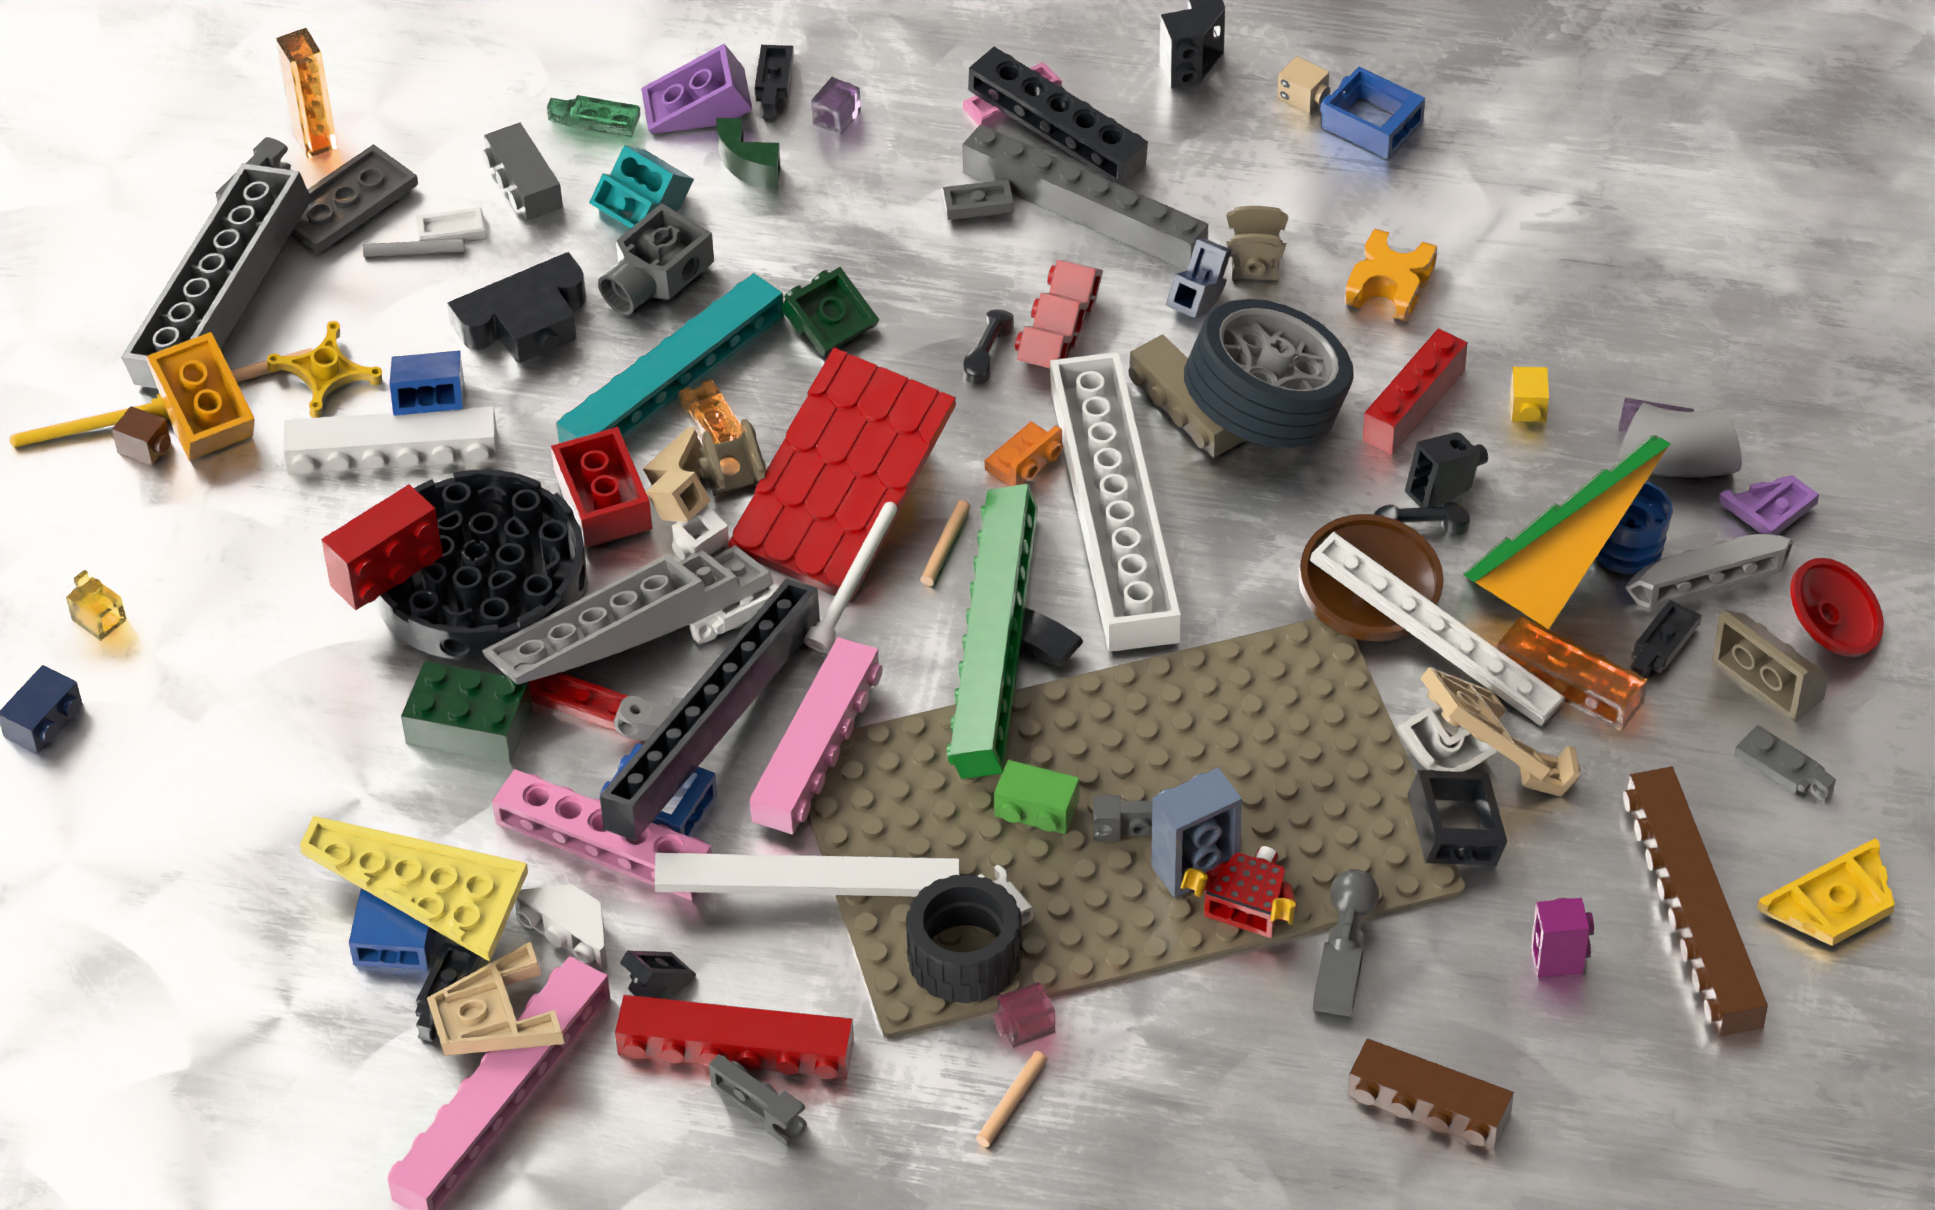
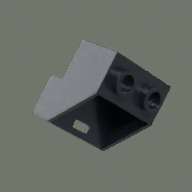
M1188 0V9L1161 14L1160 64L1170 88L1203 82L1224 55L1225 5L1223 0Z

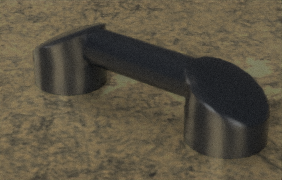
M1001 309L990 310L986 313L987 327L977 347L970 350L963 361V376L967 382L982 384L989 380L991 376L989 352L997 337L1007 336L1013 331L1014 316L1012 313Z
M1446 502L1443 507L1401 509L1396 505L1389 504L1380 507L1374 512V515L1389 517L1402 523L1441 521L1442 529L1450 535H1462L1468 531L1470 526L1468 511L1455 502Z

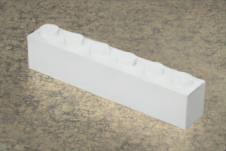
M494 406L393 416V413L284 420L283 453L287 473L306 474L496 461L497 426Z

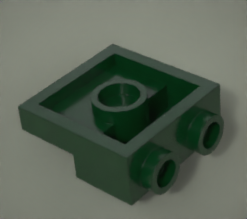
M841 267L830 273L828 270L820 272L812 279L809 285L803 288L800 285L792 288L785 294V301L781 307L782 312L800 336L806 334L822 357L829 354L833 348H839L874 328L879 322L877 315Z

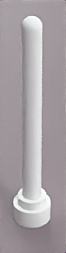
M887 502L884 504L822 622H817L807 632L804 643L814 651L829 654L836 641L834 637L836 631L834 628L897 512L895 503Z

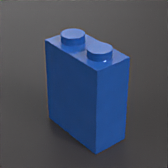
M461 350L392 356L389 385L393 416L463 409L464 376Z
M361 888L348 942L353 965L428 970L436 931Z

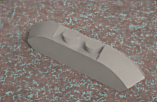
M1770 534L1747 535L1728 541H1719L1714 545L1687 550L1681 554L1656 560L1639 570L1630 579L1625 588L1637 604L1653 608L1664 605L1669 600L1675 602L1783 571L1794 541L1790 538Z

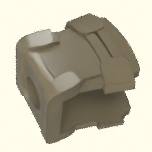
M1240 206L1227 212L1226 217L1229 229L1234 228L1233 238L1231 241H1226L1228 248L1232 250L1230 254L1232 257V279L1279 281V258L1283 257L1287 244L1283 243L1279 233L1280 230H1285L1288 214L1282 212L1279 208L1268 206Z
M747 419L741 420L740 428L742 434L737 439L714 445L708 430L703 432V447L699 448L701 458L698 459V466L702 478H708L713 496L757 485L761 479L765 478L766 464L761 455L755 429ZM726 457L734 458L739 464V471L734 475L724 474L720 461Z

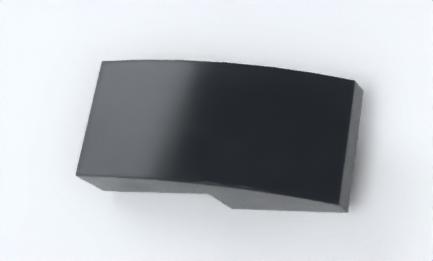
M1025 608L1020 646L1030 648L1036 659L1062 667L1082 645V638L1059 622L1039 612Z

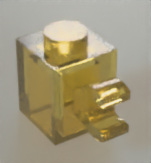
M84 569L73 578L76 587L66 596L71 620L102 641L127 620L122 597L101 583L98 578L96 579L93 576L89 578L88 571Z

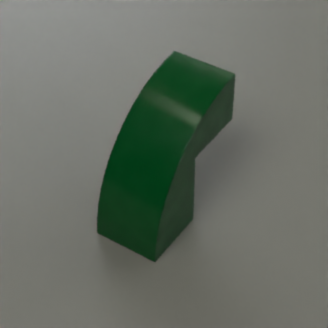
M716 118L718 151L724 166L734 176L748 184L760 188L778 190L781 171L779 143L744 142L743 119Z

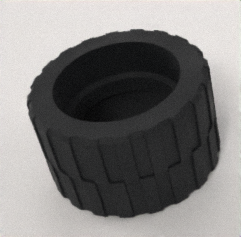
M957 874L933 881L931 885L925 886L920 890L917 897L913 898L906 915L907 957L909 970L921 988L926 989L934 997L944 999V1001L971 1003L987 1000L993 995L1000 994L1004 991L1005 987L1011 985L1015 980V975L1019 973L1021 968L1022 922L1017 901L1013 895L1007 892L1005 887L986 877L982 878L971 874L958 876ZM961 925L980 927L997 937L988 946L972 952L950 951L932 941L940 932Z

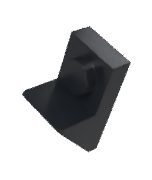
M627 950L620 961V964L631 973L630 978L632 981L628 989L635 996L669 999L693 981L696 973L672 952Z

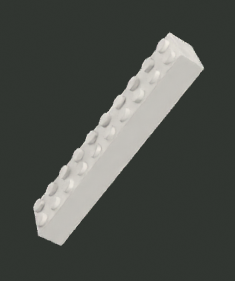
M1119 352L1050 360L1051 393L1058 424L1062 428V443L1108 652L1180 643L1181 614Z

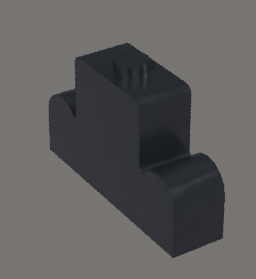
M568 251L447 302L450 326L467 348L473 350L485 349L493 344L495 338H499L516 362H524L577 338L573 310L579 309L586 302L584 273Z

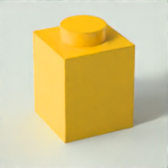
M1512 367L1510 387L1512 421H1547L1549 403L1548 367Z

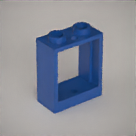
M1358 67L1350 76H1345L1339 87L1322 101L1320 106V112L1322 113L1321 128L1385 159H1389L1424 122L1425 97L1364 68ZM1361 98L1393 115L1382 127H1379L1347 111Z
M637 743L629 755L623 756L618 766V772L611 782L643 745ZM699 766L682 785V787L688 790L673 813L669 814L661 811L652 823L666 825L673 831L688 837L692 835L717 797L716 774ZM607 781L604 784V786L601 789L600 795L609 786V784L611 783L610 781Z

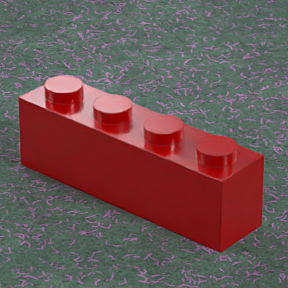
M1438 328L1364 412L1362 441L1393 455L1465 371L1468 342Z

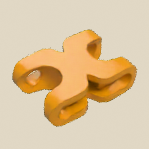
M1374 229L1364 247L1365 260L1355 264L1348 279L1345 305L1361 308L1370 298L1385 297L1395 305L1396 309L1393 318L1408 322L1418 305V289L1427 286L1434 271L1437 245L1421 242L1415 251L1397 253L1390 249L1387 244L1389 232Z

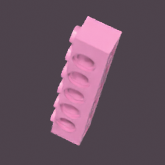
M516 769L513 770L492 800L496 824L655 886V853L712 854L711 845L706 844L703 840L685 836L663 824L657 825L651 822L636 841L603 830L599 799H590L575 793L568 787L554 785L542 780L535 774H526ZM671 892L691 901L697 894V892Z

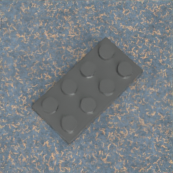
M372 144L307 189L312 200L291 235L319 254L419 185L418 177L400 162Z

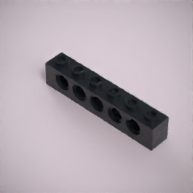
M994 46L969 67L968 91L992 106L997 107L1003 113L1115 183L1122 186L1146 165L1148 141L1143 139L1142 136L1130 131L1117 123L1115 119L1104 115L1089 103L1080 100L1067 92L1063 87L1041 76L1036 70L1020 63L1010 54H1006Z

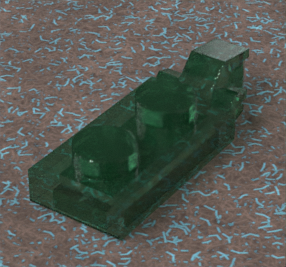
M577 95L575 99L569 100L551 97L547 105L549 121L568 127L631 138L641 116L639 105Z

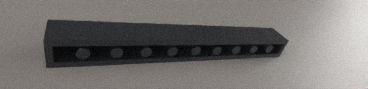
M787 578L782 582L600 795L603 830L635 841L640 837L801 645L810 627L820 622L818 588Z

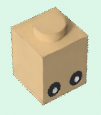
M1296 56L1278 74L1277 98L1308 114L1319 104L1321 105L1327 95H1330L1329 71L1299 56Z

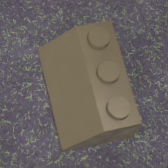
M1723 610L1719 613L1712 661L1794 722L1824 699L1829 675L1818 665L1808 661L1797 653L1791 645L1778 639L1764 625L1755 622L1746 614Z

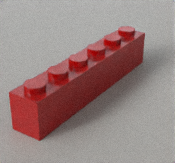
M623 995L615 1029L618 1055H624L633 1059L652 1058L662 1059L671 1063L690 1062L709 1066V1063L720 1054L730 1062H738L747 1071L767 1070L780 1072L785 1075L805 1074L819 1076L824 1079H847L854 1044L853 1018Z

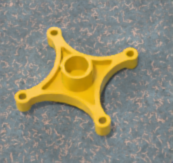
M337 321L327 323L326 337L312 351L298 356H280L272 353L267 357V369L270 372H278L279 370L289 371L303 380L310 388L313 397L309 403V415L312 418H320L323 415L324 399L337 388L359 380L369 381L372 385H380L382 383V369L380 367L358 365L341 353L336 342L340 337V324Z

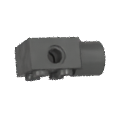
M661 203L616 240L618 263L598 279V288L607 304L622 315H630L650 297L670 300L714 262L712 233Z

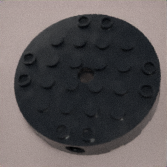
M480 469L453 473L454 478L434 483L433 479L414 488L436 510L443 556L438 558L433 564L408 577L403 583L389 589L375 600L376 608L381 618L396 636L418 650L442 658L469 661L487 660L482 650L580 600L585 588L586 561L582 531L568 503L557 492L552 494L541 487V482L525 475L502 470Z

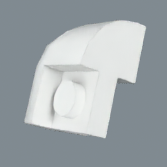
M1437 704L1424 709L1396 728L1415 759L1426 770L1466 772L1498 752L1486 742L1475 738L1461 725L1457 728L1447 722L1441 715L1443 709Z

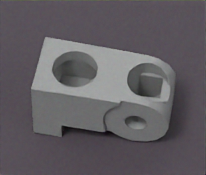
M628 696L621 701L614 719V727L622 736L647 741L681 702L682 698L673 697L671 704L665 705L654 702L649 703L639 696Z

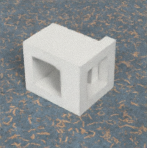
M707 505L689 522L679 521L672 526V547L676 555L682 560L700 550L711 555L720 548L725 550L729 547L728 525Z

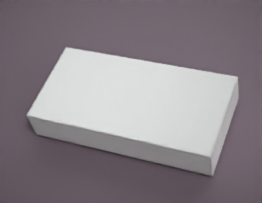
M482 207L416 216L419 241L448 239L471 241L487 238Z

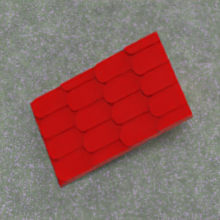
M833 348L809 388L808 396L786 431L784 441L766 469L765 478L761 479L756 486L755 494L736 524L728 546L729 549L737 546L759 564L835 596L884 504L893 502L897 506V512L849 600L851 603L956 406V397L945 392H939V390L913 379L910 380L901 374L878 367L874 363Z

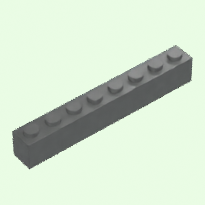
M981 124L962 144L963 173L983 182L1009 180L1013 195L1187 271L1196 240L1202 237L1208 240V223Z

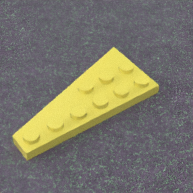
M313 816L300 843L301 853L488 961L492 958L528 874V867L525 862Z

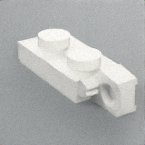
M773 582L774 584L689 624L692 638L701 644L714 640L717 634L743 626L745 622L752 619L779 586Z

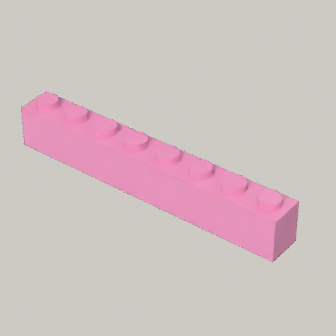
M571 956L567 958L561 967H556L552 971L545 987L539 994H534L529 999L525 1011L518 1018L517 1022L555 1010L565 1044L486 1052L480 1066L471 1077L467 1076L461 1082L458 1093L450 1103L444 1104L438 1110L432 1125L425 1133L422 1132L416 1137L409 1153L402 1161H397L392 1166L387 1179L393 1201L409 1210H440L611 998L608 975Z

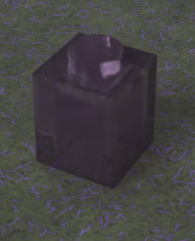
M831 77L811 100L813 125L841 135L861 112L860 88Z

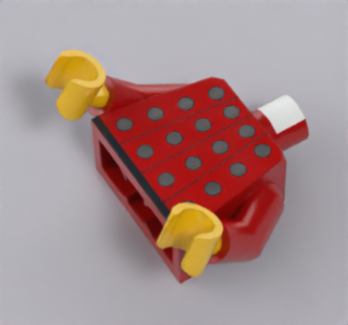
M1266 846L1258 848L1255 857L1240 852L1235 853L1228 862H1222L1205 873L1198 869L1189 868L1185 872L1180 887L1183 890L1186 888L1193 889L1195 891L1194 895L1197 897H1201L1205 892L1204 917L1271 939L1274 935L1277 919L1288 921V924L1293 925L1294 915L1298 909L1293 887L1285 881V869L1280 865H1276L1279 858L1277 852Z

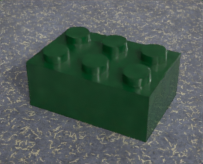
M424 661L401 715L405 743L511 764L533 708L529 681L516 684L508 676Z

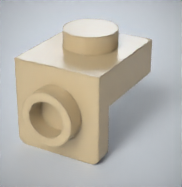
M1567 746L1558 757L1539 753L1551 769L1542 781L1519 766L1523 787L1560 797L1572 784L1576 783L1580 776V764L1578 763L1576 748Z

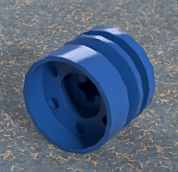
M1646 481L1595 560L1609 570L1622 574H1636L1643 567L1661 559L1667 538L1666 534L1673 514L1672 502L1667 494L1653 483Z

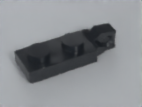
M761 44L754 88L756 102H762L763 118L776 119L778 102L785 103L786 98H788L794 58V46Z
M1669 600L1636 641L1634 651L1631 654V659L1634 662L1630 667L1632 671L1629 680L1642 686L1653 670L1660 673L1663 668H1666L1701 624L1702 615Z
M449 943L443 944L416 999L417 1008L415 1013L419 1017L416 1027L418 1028L419 1039L433 1042L437 1035L427 997L477 971L482 960L481 956L465 947Z

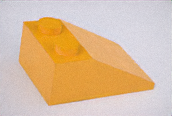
M212 332L147 356L148 364L172 427L189 461L253 437L255 418Z

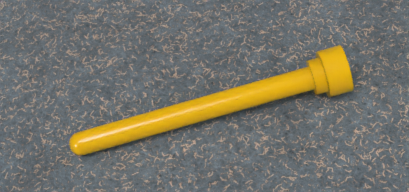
M157 394V398L151 399V403L134 406L135 408L170 420L160 394ZM129 408L15 433L10 436L9 442L13 447H21L113 426Z

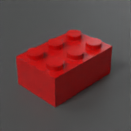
M618 427L551 445L554 474L565 501L572 508L574 517L581 527L585 548L653 529L649 498Z
M410 484L321 539L330 587L355 611L367 603L375 601L389 589L403 583L408 577L433 564L438 558L443 556L436 510Z

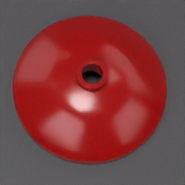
M1829 558L1808 560L1795 571L1790 585L1793 610L1802 628L1816 643L1833 653L1846 657L1865 655L1878 645L1884 630L1882 610L1874 592L1857 572L1847 565Z

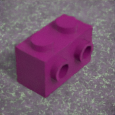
M1582 897L1570 899L1557 898L1550 901L1536 902L1531 951L1538 978L1583 974L1585 958L1591 957L1589 935H1594V920L1591 912H1585Z

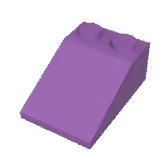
M725 43L641 88L648 130L651 134L716 126V118H740L753 110L745 69Z

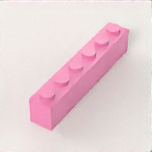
M837 637L750 797L751 820L753 823L793 835L799 822L806 821L814 794L819 795L823 789L826 771L829 766H835L842 741L850 738L857 713H862L865 710L871 687L877 686L881 679L883 667L879 665L877 648Z

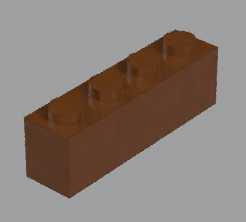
M1368 1038L1349 1073L1348 1096L1355 1098L1358 1102L1388 1110L1400 1118H1409L1423 1123L1435 1131L1447 1132L1461 1137L1476 1146H1485L1494 1150L1512 1112L1513 1091Z

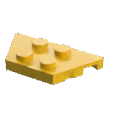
M1874 838L1760 898L1757 909L1761 913L1831 946L1893 914L1895 903L1892 891L1887 886L1888 875L1886 867L1882 866L1879 854V841Z

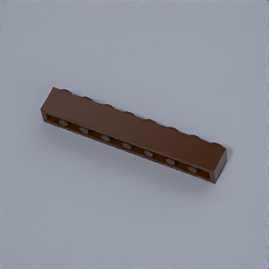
M1673 766L1630 774L1628 790L1623 791L1624 805L1627 812H1632L1634 815V828L1638 841H1644L1646 846L1648 868L1650 871L1655 870L1658 877L1657 889L1662 901L1667 900L1670 925L1674 931H1679L1682 956L1685 961L1690 960L1693 984L1697 992L1702 991L1705 999L1704 1011L1708 1022H1714L1719 1036L1764 1028L1768 1004Z

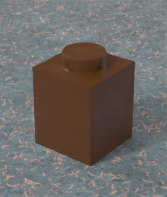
M133 406L129 407L112 428L117 453L151 466L161 455L167 452L171 443L166 419Z

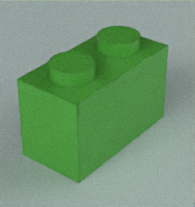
M1008 760L994 792V815L1008 822H1019L1038 827L1044 831L1066 834L1079 803V777Z

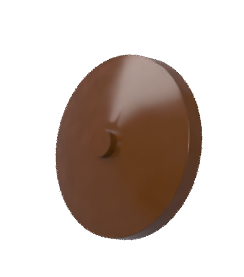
M1374 514L1344 516L1322 526L1305 545L1298 571L1302 596L1307 606L1320 621L1343 635L1365 641H1389L1402 638L1411 633L1310 561L1311 554L1333 532L1438 606L1444 579L1438 555L1421 534L1398 520Z

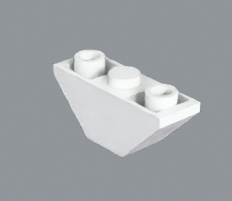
M573 884L520 890L515 902L516 917L522 925L529 929H536L544 934L551 944L556 947H564L573 953L577 960L593 966L602 973L608 968L600 901Z

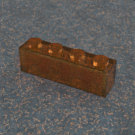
M307 27L275 38L293 136L307 159L338 148L323 59L319 47Z
M1523 616L1516 620L1498 642V650L1564 696V702L1620 731L1624 729L1644 703L1647 679Z

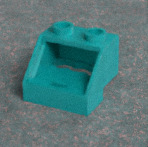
M624 145L610 175L602 174L589 203L631 229L661 203L677 212L681 208L694 179L645 149ZM620 210L632 212L633 214L629 218L621 213Z

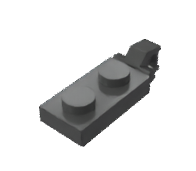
M1756 725L1735 748L1734 755L1794 794L1798 791L1803 793L1808 791L1825 802L1834 792L1836 779L1824 771L1825 768L1759 725Z

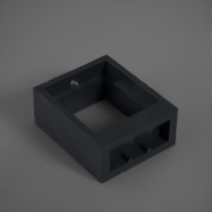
M1418 770L1407 795L1425 863L1497 866L1508 841L1489 773ZM1435 800L1474 801L1481 829L1442 828Z

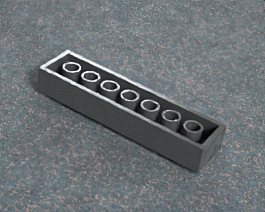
M244 163L240 165L121 356L134 385L158 389L147 361V356L209 332H212L219 348H222L312 200L300 171Z

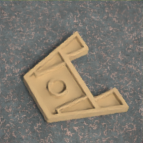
M1431 667L1422 675L1420 679L1429 690L1427 696L1443 709L1441 715L1451 725L1457 728L1461 725L1475 738L1486 742L1541 781L1551 770L1537 750L1512 737L1499 721L1506 709L1492 691Z
M531 941L427 997L444 1056L565 1044L555 1010L517 1022L505 986L541 976Z

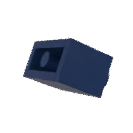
M42 664L0 709V727L3 737L38 754L47 743L55 739L58 731L65 723L78 714L83 705L77 681Z

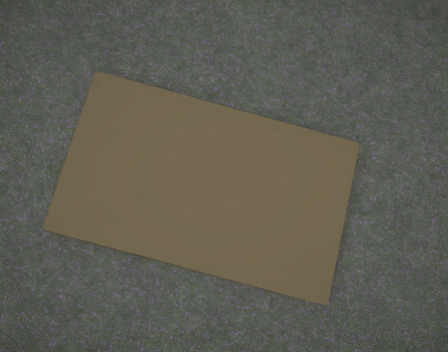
M1318 618L1014 690L1004 768L1007 761L1011 760L1079 777V803L1066 834L1054 831L1048 832L1038 827L1019 822L1012 823L1003 818L995 817L994 792L1002 774L966 779L960 778L955 765H950L947 757V744L952 742L953 734L951 730V717L956 713V704L854 728L850 738L842 741L838 760L834 767L829 766L826 771L823 789L819 795L814 794L808 814L821 856L959 859V876L971 874L978 877V875L982 874L993 881L997 880L994 876V867L999 865L1006 871L1007 882L1013 883L1035 910L1033 919L1022 926L1021 968L1019 973L1015 975V980L1011 985L1005 987L1004 991L1000 994L993 995L981 1002L952 1003L944 1001L942 998L934 997L926 989L921 988L909 970L906 915L910 909V903L915 897L835 895L881 1033L886 1038L1332 928L1337 925L1339 912L1332 904L1330 889L1335 878L1346 870L1359 869L1369 873L1375 879L1379 888L1377 905L1369 914L1363 916L1361 920L1460 896L1465 890V883L1456 864L1425 863L1407 795L1416 774L1355 638L1331 629ZM1219 767L1242 798L1240 853L1255 857L1258 848L1262 846L1270 847L1277 852L1279 858L1276 865H1280L1285 869V881L1292 885L1298 907L1294 915L1293 925L1288 924V921L1277 919L1274 935L1271 939L1204 917L1205 892L1201 897H1197L1194 895L1195 891L1192 890L1174 898L1151 867L1152 836H1121V841L1094 840L1093 798L1098 795H1120L1121 801H1152V798L1163 790L1177 787L1190 781L1197 774L1207 773ZM961 925L940 932L932 941L950 951L972 952L988 946L997 937L983 928Z

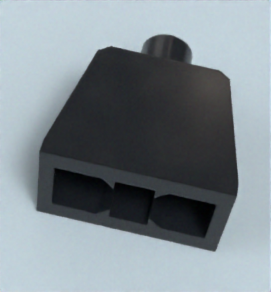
M1458 432L1417 442L1405 492L1420 508L1439 507L1469 491L1473 485L1477 467L1488 462L1486 448L1482 444L1473 446Z

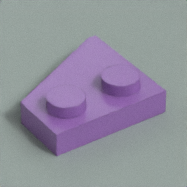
M1793 475L1777 478L1773 482L1751 484L1749 491L1732 494L1730 490H1725L1720 493L1719 504L1759 533L1778 535L1817 505L1819 494Z

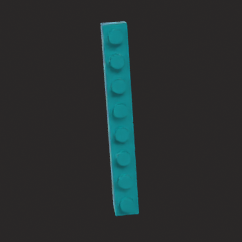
M755 273L751 274L744 281L737 283L732 290L720 299L713 301L699 315L689 319L683 327L671 336L664 338L654 349L646 355L640 356L634 364L622 373L615 375L610 382L597 392L590 394L585 401L573 410L565 413L556 422L558 442L562 443L616 427L619 428L622 438H626L783 318L784 313L781 310L783 293Z

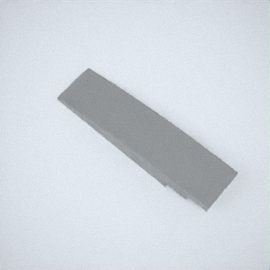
M737 546L713 558L703 550H700L679 562L667 554L482 651L484 656L516 684H521L566 671L638 646L718 612L774 583L770 571Z

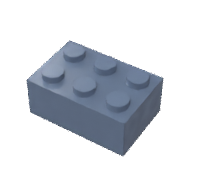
M1219 767L1207 773L1197 774L1190 781L1174 788L1165 789L1152 798L1151 867L1174 898L1193 890L1189 888L1183 890L1180 888L1187 869L1194 868L1205 873L1222 862H1228L1233 854L1240 852L1242 798Z

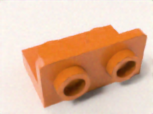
M1032 421L1029 422L984 460L985 470L1009 486L1022 485L1026 481H1031L1040 469L1050 461H1055L1063 451L1062 428L1055 425L1047 432Z

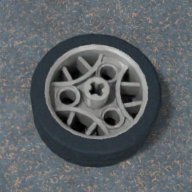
M1257 299L1229 301L1216 306L1209 312L1184 367V382L1189 395L1200 410L1214 423L1250 442L1281 448L1308 446L1322 440L1331 431L1354 379L1353 364L1347 350L1338 338L1323 324L1287 305Z

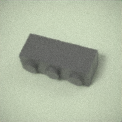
M521 122L484 135L486 148L482 150L484 162L489 169L493 167L495 170L496 180L500 188L507 189L509 200L514 210L519 209L527 221L563 208L560 183Z

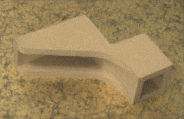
M687 427L643 468L652 485L646 493L661 520L689 522L711 501L700 482L702 476L698 466V459L701 458L699 448L703 446L693 427Z

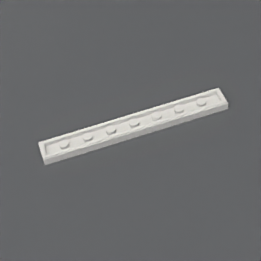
M1335 532L1311 554L1310 561L1539 726L1542 727L1563 705L1564 696Z
M655 853V892L917 897L919 891L925 886L931 885L933 881L940 878L944 879L951 875L958 874L959 876V859Z

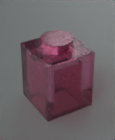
M1040 981L997 997V1013L993 1015L994 1023L998 1033L1001 1036L1006 1035L1013 1048L1055 1033V1009Z

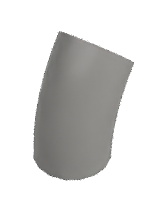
M1643 403L1636 412L1623 439L1617 459L1618 463L1649 436L1657 435L1671 443V445L1668 446L1651 474L1673 478H1707L1739 472L1742 466L1738 436L1733 422L1723 408L1698 412H1680L1658 408L1647 403Z

